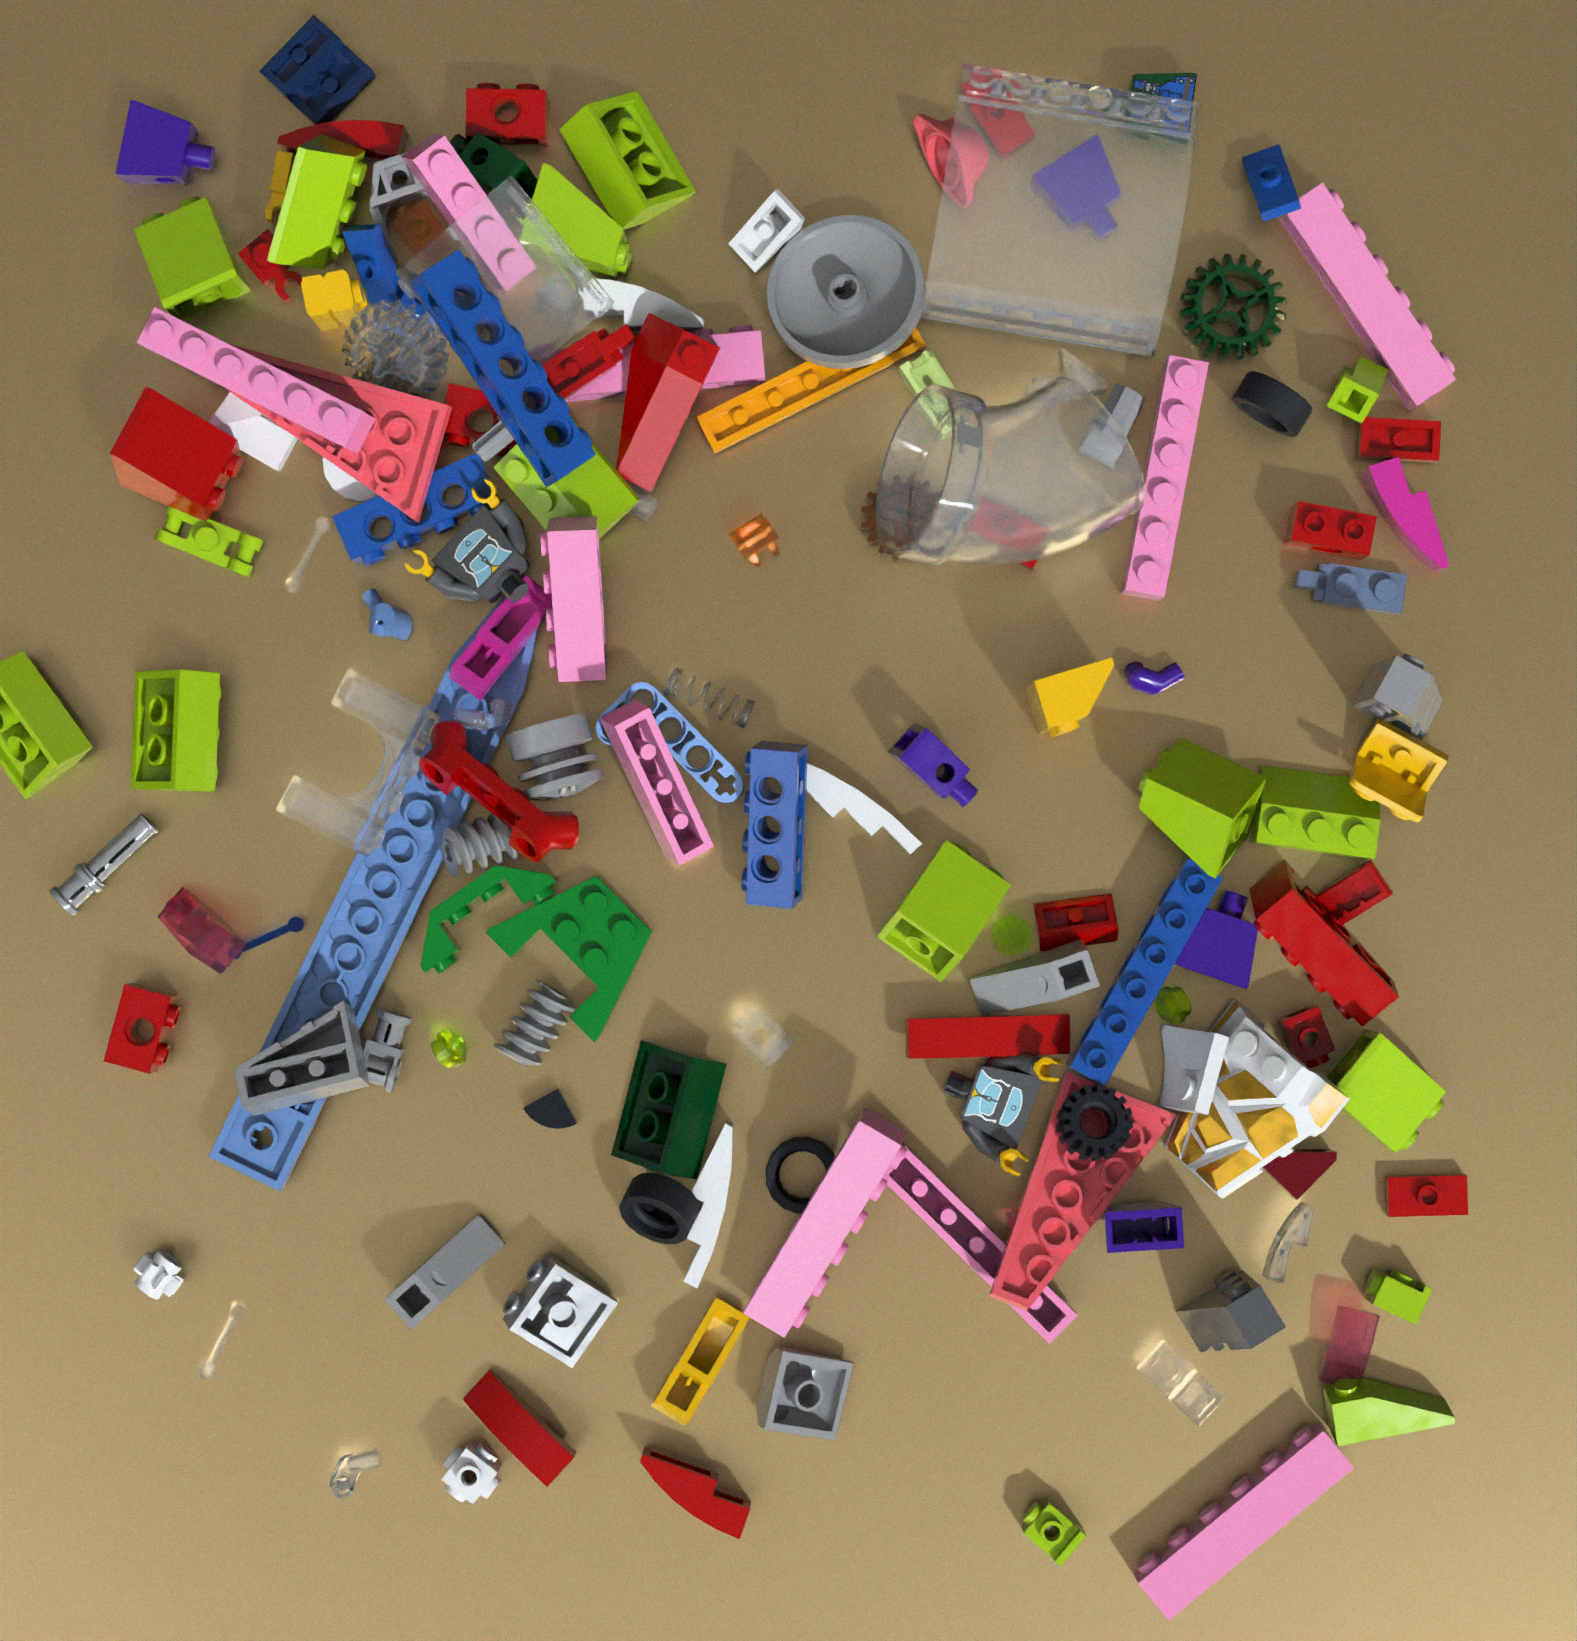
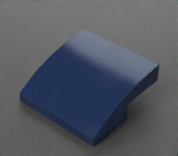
M315 15L259 71L314 125L330 122L375 75L372 69L345 46L341 39Z

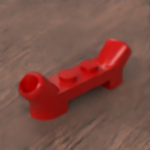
M453 720L442 721L433 727L430 732L432 749L419 760V767L422 773L433 785L446 795L457 786L463 789L512 829L508 845L529 861L540 862L550 850L573 849L579 838L578 817L572 811L542 812L530 802L523 791L509 786L499 778L494 768L488 764H482L468 753L466 727L459 722Z

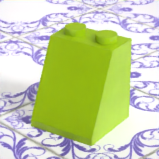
M543 163L520 237L523 248L532 258L602 279L617 281L620 273H627L632 257V251L629 250L630 243L626 240L624 229L555 168Z
M198 196L188 198L177 205V210L166 215L163 213L152 214L141 221V226L134 229L164 309L182 321L251 291L217 212L207 197L202 199Z
M1180 738L1171 750L1166 748L1162 752L1154 770L1147 769L1138 787V790L1143 792L1139 809L1207 875L1216 878L1249 837L1266 777Z
M946 839L883 926L877 938L942 982L965 956L1011 887V884L1006 882L997 870L985 867L972 858L966 848L959 844H953Z
M1364 1029L1326 1076L1328 1080L1350 1098L1341 1112L1385 1148L1394 1153H1397L1400 1148L1403 1151L1408 1149L1419 1135V1132L1416 1131L1417 1127L1425 1118L1428 1120L1432 1119L1444 1104L1441 1098L1446 1091L1380 1032Z

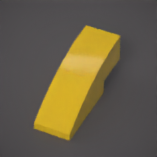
M716 1297L650 1406L679 1424L687 1425L706 1391L715 1380L750 1317Z

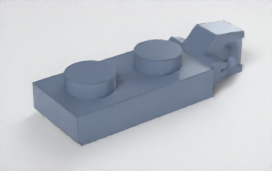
M1333 563L1318 564L1317 572L1298 570L1295 574L1294 588L1314 590L1313 599L1321 601V604L1400 615L1403 609L1407 574Z

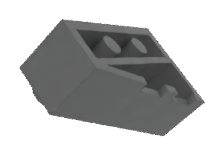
M1235 1270L1224 1273L1214 1281L1216 1287L1175 1311L1200 1352L1207 1351L1211 1346L1215 1351H1221L1225 1348L1223 1343H1226L1230 1350L1252 1349L1286 1328L1261 1285L1243 1270L1238 1273Z

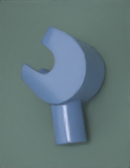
M376 589L366 591L362 598L371 611L369 633L407 640L412 630V619L409 613L402 608L384 603Z

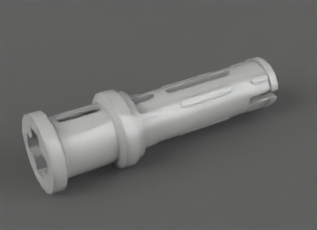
M140 813L134 821L112 839L87 864L83 862L74 867L75 873L59 888L53 887L49 891L50 894L68 913L75 916L79 912L78 907L94 892L100 893L104 889L105 883L103 881L154 833L156 834L158 829L145 815Z

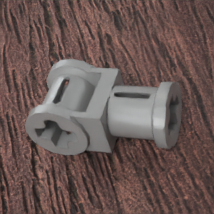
M378 1008L376 1014L379 1016L375 1034L373 1039H367L365 1048H363V1055L369 1083L383 1086L386 1092L392 1093L399 1077L402 1055L405 1049L400 1047L405 1027L411 1024L412 1018ZM370 1068H374V1069L383 1071V1072H385V1073H382V1072H379V1071H375V1070H372V1069H370Z

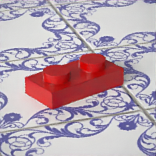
M1366 417L1363 423H1359L1357 458L1390 460L1399 457L1400 461L1437 463L1440 458L1441 421Z

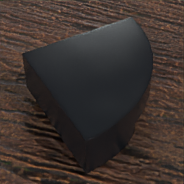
M559 1088L523 1108L532 1120L548 1128L561 1129L578 1123Z

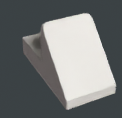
M776 189L728 244L754 272H757L767 264L785 242L801 231L805 217L779 189Z

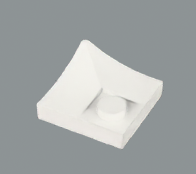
M229 392L218 410L208 421L237 439L240 450L279 472L298 438L231 392Z
M1162 1025L1161 1034L1165 1064L1159 1106L1173 1111L1208 1115L1229 1037L1214 1032Z

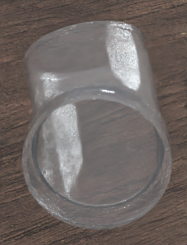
M1063 376L1056 377L1048 382L1044 388L1038 389L1020 400L997 406H987L976 395L935 384L924 388L911 401L897 424L889 443L877 491V534L883 550L888 555L928 566H936L944 561L980 565L1028 562L1056 555L1087 543L1121 523L1126 516L1135 514L1144 505L1145 484L1137 458L1115 419L1088 389L1073 379Z

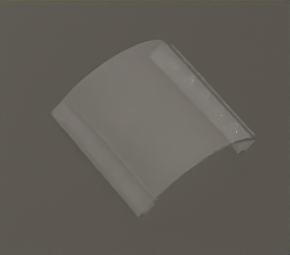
M963 63L934 241L925 284V303L920 318L1154 357L1170 292L1183 225L1193 161L1199 102Z

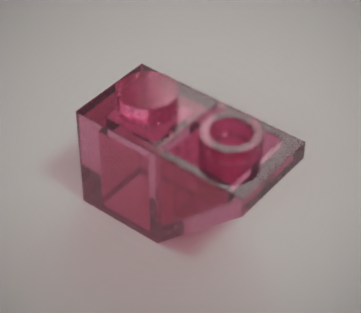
M183 886L166 903L164 909L157 916L190 955L220 974L226 970L247 945L227 922Z

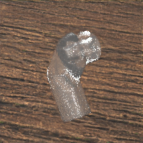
M494 699L491 702V712L457 708L453 714V721L459 722L466 729L479 731L504 726L513 717V715H510L513 705L508 700Z
M376 1447L347 1454L339 1459L330 1477V1487L334 1496L341 1499L349 1497L353 1493L356 1481L362 1471L381 1466L379 1452Z

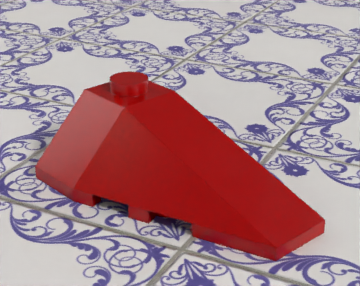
M648 313L631 349L616 467L617 472L623 479L652 492L721 349L651 313Z

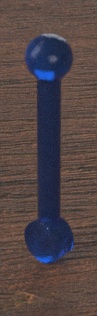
M292 917L287 925L242 945L232 944L227 948V956L232 960H236L241 957L243 952L290 931L300 932L304 928V921L300 917Z

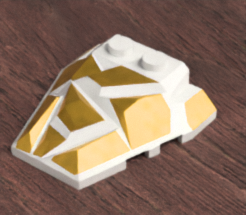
M1235 999L1209 1031L1229 1037L1209 1114L1178 1111V1116L1175 1118L1164 1146L1221 1198L1226 1197L1264 1171L1263 1166L1278 1156L1286 1157L1294 1151L1293 1146L1308 1136L1316 1137L1325 1131L1350 1100L1345 1093L1323 1074L1309 1069L1263 1029L1265 1024Z

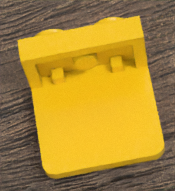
M1378 717L1355 753L1349 784L1361 798L1368 801H1378L1387 806L1396 817L1402 820L1410 819L1414 822H1420L1425 812L1427 792L1448 762V755Z

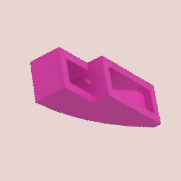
M1397 457L1368 466L1361 471L1369 493L1381 516L1400 542L1433 572L1449 567L1427 492L1425 490L1410 494L1400 458Z
M527 575L523 578L529 585L527 594L518 602H511L506 598L478 630L476 638L451 667L449 678L480 701L498 681L546 617V608L553 607L552 594H545L544 588Z

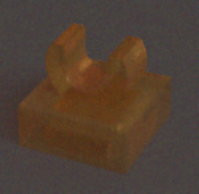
M762 513L728 533L744 559L749 558L756 567L761 565L760 560L757 558V552L763 548L768 547L774 556L779 554V549L774 543L779 538Z

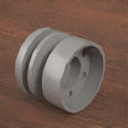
M585 713L550 720L506 735L512 760L515 762L532 761L533 768L517 776L519 782L537 779V786L523 791L530 801H551L583 792L593 783L604 779L602 769L584 772L582 767L599 760L597 753H578L577 747L593 739Z

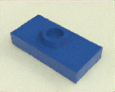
M1279 144L1241 157L1263 222L1302 209Z
M381 225L349 226L342 233L362 285L365 286L369 303L400 302L405 288Z

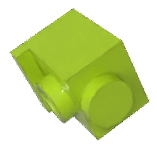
M1359 356L1352 368L1344 367L1336 382V389L1327 403V407L1359 423H1363L1381 392L1388 369Z
M1374 1269L1365 1285V1291L1368 1292L1365 1299L1371 1304L1416 1325L1433 1289L1420 1281H1417L1415 1287H1412L1415 1279L1392 1269L1390 1276Z
M1048 1497L1041 1504L1037 1501L1034 1502L1022 1517V1520L1025 1522L1021 1526L1023 1534L1054 1559L1060 1567L1086 1538L1084 1529ZM1050 1525H1055L1059 1528V1532L1053 1538H1049L1044 1534L1045 1529Z

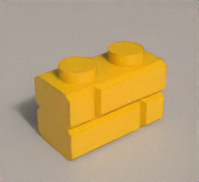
M344 269L327 272L325 277L317 274L302 278L301 287L306 312L322 331L340 328L341 323L345 326L363 323L365 319L364 311L370 310V304L365 286L362 287L360 279L353 280Z

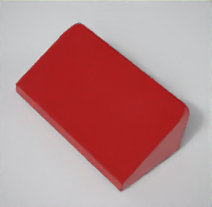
M1112 893L1033 904L1040 951H1048L1079 939L1083 941L1085 946L1110 943L1118 940V923Z

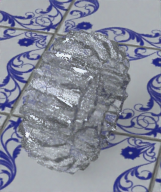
M384 299L376 305L371 303L365 306L360 313H357L351 319V324L345 330L343 336L346 341L341 350L349 355L345 359L344 366L355 369L352 373L353 379H361L364 382L421 398H426L428 394L434 392L440 385V381L446 375L447 367L445 364L448 362L450 354L443 350L446 347L447 339L436 336L439 332L438 325L430 326L428 324L429 313L419 316L416 314L415 304L404 309L400 299L394 301L391 305ZM400 347L401 350L394 358H391L390 356L395 349Z

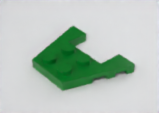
M594 876L486 931V934L512 958L541 929L587 975L598 988L569 1018L593 1042L600 1037L653 932L598 876Z

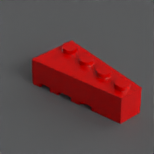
M1283 860L1249 889L1256 918L1253 923L1266 939L1275 938L1282 946L1280 951L1293 966L1296 967L1300 964L1308 972L1306 976L1320 993L1327 991L1335 999L1333 1004L1345 1019L1349 1020L1353 1017L1363 1027L1399 998L1395 983L1359 942L1354 946L1349 943L1352 937L1335 915H1331L1328 919L1324 915L1326 911L1317 899L1318 896L1308 885L1302 890L1293 878L1292 873L1294 869L1286 860Z

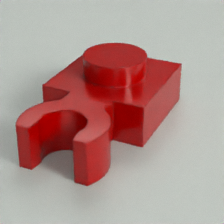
M267 229L242 249L238 255L265 287L275 280L277 294L283 301L289 303L292 300L285 292V287L289 282H297L301 287L302 276L297 272L288 271L287 268L290 265L275 264L267 261L274 236Z

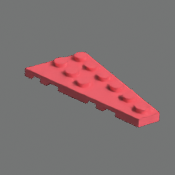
M232 345L374 417L375 421L359 453L356 454L230 391L410 518L419 522L452 407Z
M1067 1072L1063 1076L989 1297L1027 1311L1125 1185L1145 1156L1155 1146L1158 1139L1178 1116L1177 1114L1116 1091L1114 1095L1118 1099L1123 1095L1127 1100L1123 1104L1125 1109L1130 1107L1132 1111L1129 1121H1133V1128L1129 1131L1131 1135L1128 1141L1107 1159L1103 1157L1099 1161L1093 1162L1089 1157L1085 1161L1078 1159L1079 1153L1074 1152L1071 1155L1067 1151L1069 1145L1066 1142L1061 1144L1059 1138L1062 1134L1061 1131L1056 1132V1124L1059 1122V1119L1056 1117L1058 1111L1062 1108L1061 1105L1077 1089L1079 1091L1086 1085L1094 1088L1097 1083ZM1086 1109L1080 1116L1081 1128L1089 1136L1101 1137L1107 1133L1109 1127L1108 1119L1100 1110Z

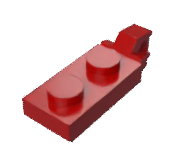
M627 324L610 335L605 328L598 332L594 330L542 364L547 374V382L555 394L561 395L566 400L615 368L617 363L624 359L620 351L636 340L635 335Z

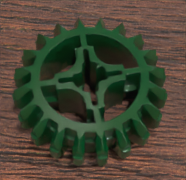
M1225 254L1222 258V267L1215 258H1211L1207 262L1209 272L1205 268L1198 266L1194 271L1198 281L1189 278L1185 283V287L1192 293H1183L1179 300L1183 304L1191 306L1182 309L1179 312V317L1183 319L1192 318V321L1183 328L1185 333L1197 331L1198 335L1193 339L1192 344L1198 346L1203 340L1206 341L1208 346L1205 348L1204 354L1210 356L1215 347L1219 348V360L1221 361L1227 359L1229 350H1232L1235 361L1243 359L1244 348L1252 358L1257 356L1259 353L1257 344L1267 349L1272 344L1268 335L1277 337L1280 334L1281 329L1274 322H1283L1286 319V313L1275 309L1287 303L1286 297L1274 296L1275 293L1282 289V283L1275 282L1270 285L1268 280L1273 276L1274 271L1268 269L1263 275L1257 270L1262 263L1259 259H1256L1251 267L1246 266L1247 256L1245 254L1239 256L1236 265L1233 264L1231 255ZM1226 278L1245 281L1254 289L1247 292L1240 291L1235 288L1232 281H1227ZM1214 282L1217 288L1215 294L1218 305L1212 308L1210 312L1203 314L1202 298L1204 291ZM1229 301L1232 305L1238 303L1240 305L1246 302L1237 312L1238 315L1234 311L1220 313ZM1262 301L1263 319L1258 330L1251 333L1248 326L1251 323L1248 309ZM1219 323L1226 324L1239 337L1224 336L1216 332L1211 326Z

